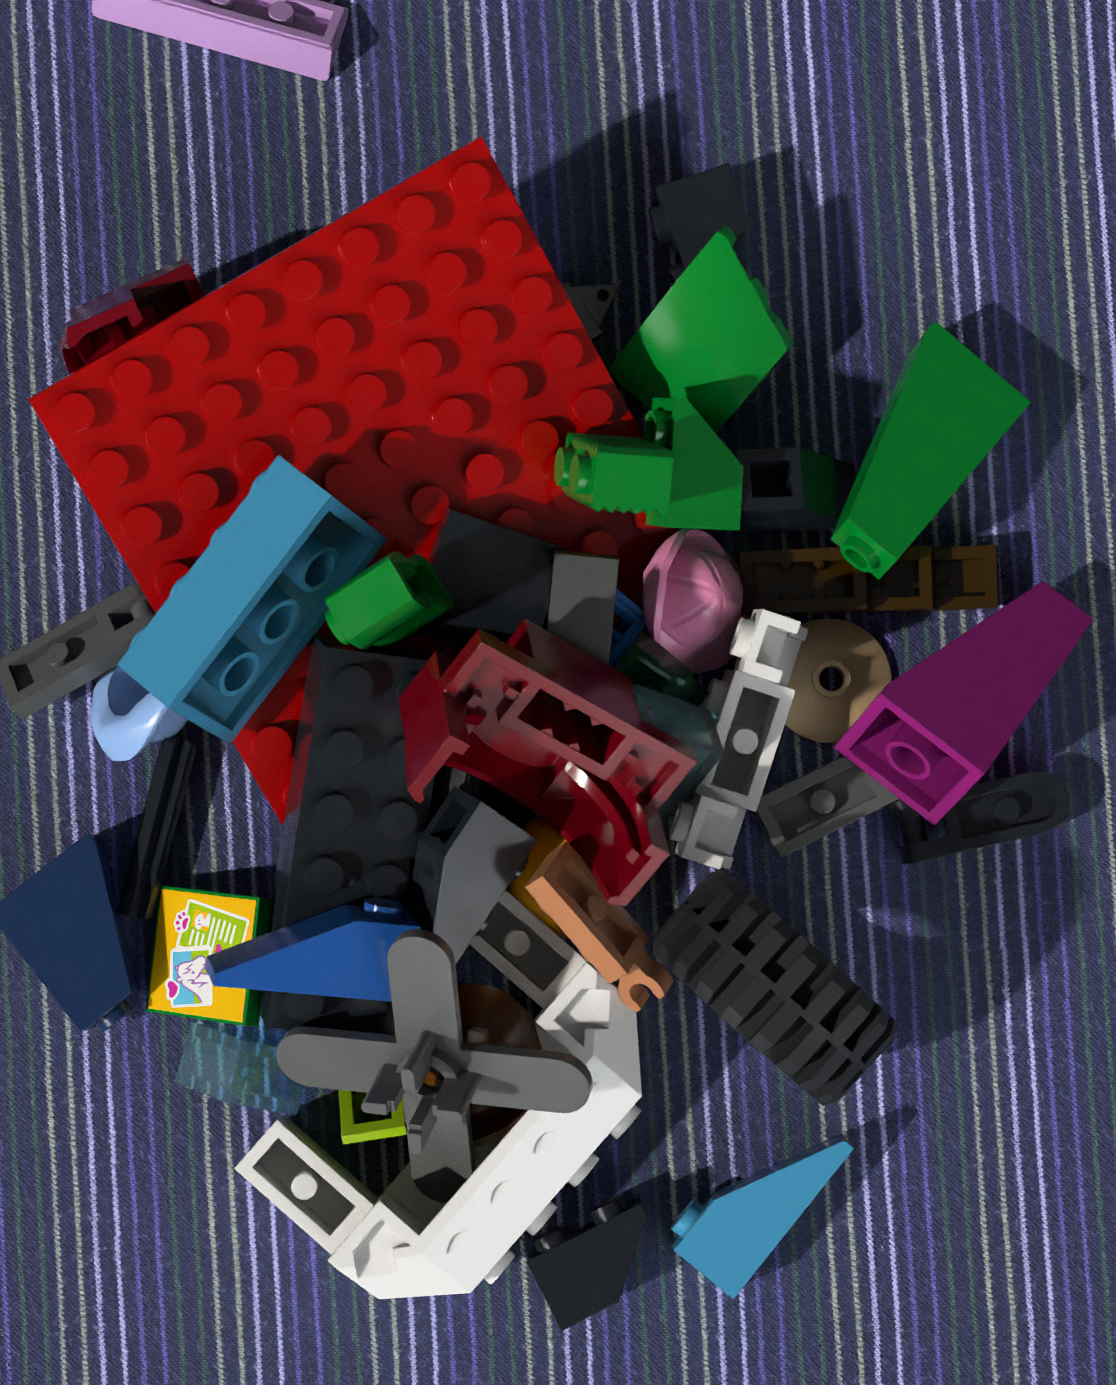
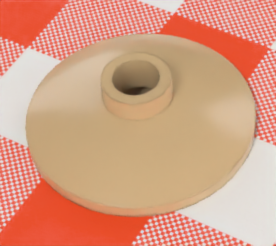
M822 618L800 625L809 630L805 641L801 642L787 688L796 691L785 726L797 735L811 741L837 743L883 688L892 681L891 670L883 648L868 631L846 620ZM832 667L841 673L842 685L838 690L828 691L821 686L819 675L824 668Z

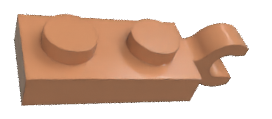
M567 842L549 852L525 886L528 892L535 898L542 911L556 922L577 946L584 959L592 964L609 984L618 979L620 980L618 993L622 1002L634 1012L640 1011L650 996L641 984L649 987L659 999L664 997L672 985L673 979L669 971L651 958L643 949L650 937L622 905H611L606 902L591 870Z

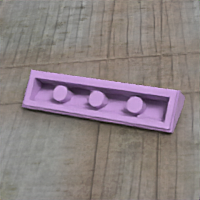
M92 0V14L97 18L321 81H327L331 74L349 8L321 0Z

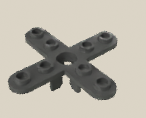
M411 929L404 931L395 938L387 954L396 1035L300 1026L289 1030L283 1036L276 1050V1058L284 1074L298 1084L308 1087L367 1093L361 1104V1109L365 1113L387 1115L389 1111L395 1112L403 1097L412 1179L419 1191L425 1196L440 1203H447L476 1170L470 1104L554 1113H571L579 1110L586 1104L592 1091L593 1080L590 1071L582 1061L564 1052L463 1042L456 966L452 949L444 939L433 932ZM431 1066L440 1071L445 1078L441 1087L424 1083Z

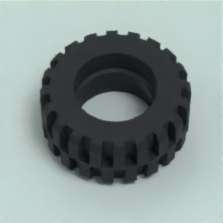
M725 869L708 873L653 935L651 953L728 1024L822 1106L839 1102L895 1038L897 1022L789 923Z

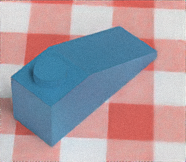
M838 1135L711 1193L702 1205L693 1199L670 1228L677 1234V1237L671 1243L673 1250L734 1299L854 1148Z

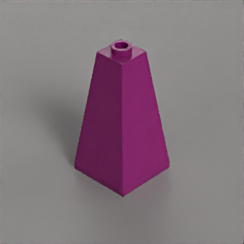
M1042 581L888 683L842 736L834 748L935 826L986 773L1094 619L1078 608L1068 596L1057 592L1046 582Z

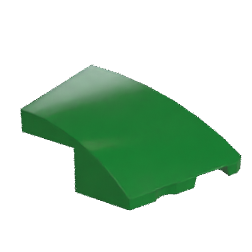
M725 224L714 234L677 279L608 369L610 376L649 410H652V398L688 399L717 435L740 405L765 381L793 345V341L780 317L776 316L770 309L768 295L758 277L750 280L732 248L737 238L733 231Z

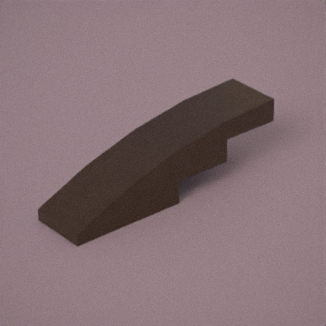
M931 545L909 546L879 580L870 572H862L849 564L843 557L840 547L740 552V581L743 585L742 615H752L754 609H764L779 615L1000 610L997 545L933 548Z

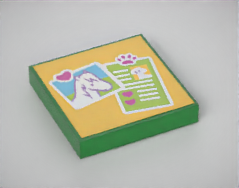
M161 886L145 1011L242 1026H259L263 990L213 986L205 967L208 955L269 933L273 899Z

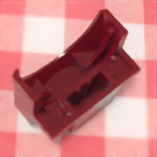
M524 619L506 643L478 629L455 660L435 651L399 697L405 740L407 790L416 802L421 803L424 800L423 789L442 765L461 770L491 784L538 815L576 850L591 870L606 902L611 905L627 906L669 856L670 852L658 809L696 765L697 759L694 748L641 719L631 679L628 676Z

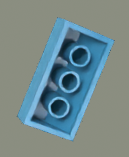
M278 455L269 468L254 480L249 494L229 520L214 532L209 546L189 572L174 584L170 596L152 620L134 636L128 651L118 662L117 666L167 708L231 744L326 620L325 612L329 610L325 603L326 595L364 571L388 539Z

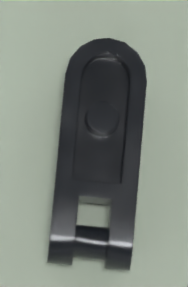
M1031 771L974 784L942 817L946 836L929 840L923 816L903 801L890 803L888 807L892 822H899L904 845L898 846L901 863L905 865L1050 832L1058 828L1066 819L1070 808V800L1064 783L1055 775L1045 771Z

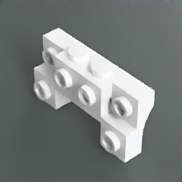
M754 609L750 620L745 618L739 620L729 654L738 657L734 670L725 669L722 680L716 678L711 680L701 709V714L709 716L702 741L693 738L689 745L694 748L697 763L687 774L690 778L686 789L694 793L690 804L680 802L669 833V839L677 841L674 853L680 857L719 870L720 868L730 870L734 859L731 856L746 810L754 812L757 810L796 691L787 688L801 642L805 641L809 630L800 626V621L764 609Z

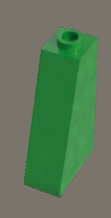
M936 321L925 331L907 356L831 537V540L840 547L843 557L849 564L862 572H870L878 580L900 558L1031 403Z

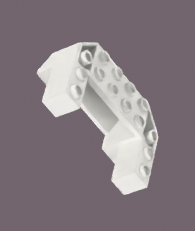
M506 889L493 908L489 924L479 935L472 939L470 945L543 1008L533 1020L542 1050L570 1054L586 1065L593 1080L592 1091L586 1104L579 1110L571 1113L527 1110L513 1128L502 1138L474 1148L476 1170L447 1203L434 1201L419 1191L412 1179L410 1162L384 1192L377 1197L284 1114L274 1122L234 1168L331 1254L327 1260L329 1263L378 1299L471 1293L483 1279L491 1285L516 1256L509 1248L525 1230L534 1236L557 1209V1206L551 1201L567 1182L575 1188L599 1161L600 1158L593 1153L609 1133L618 1139L642 1111L635 1105L642 1097L636 1012L630 1010L622 1002L618 993V987L614 983L609 984L592 964L586 961L564 939L560 938Z

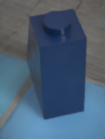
M89 832L0 901V929L78 1030L84 1032L97 1025L104 1033L133 1011L127 1000L140 990L122 914L118 910L119 902L105 843L97 833Z

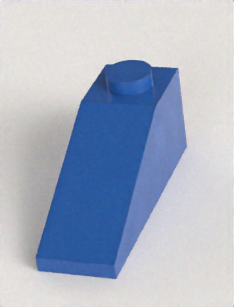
M384 898L365 899L364 906L342 905L208 955L205 969L213 986L392 1002L387 964L388 951L399 934L411 929H420V925L408 910H403L404 905L402 903Z

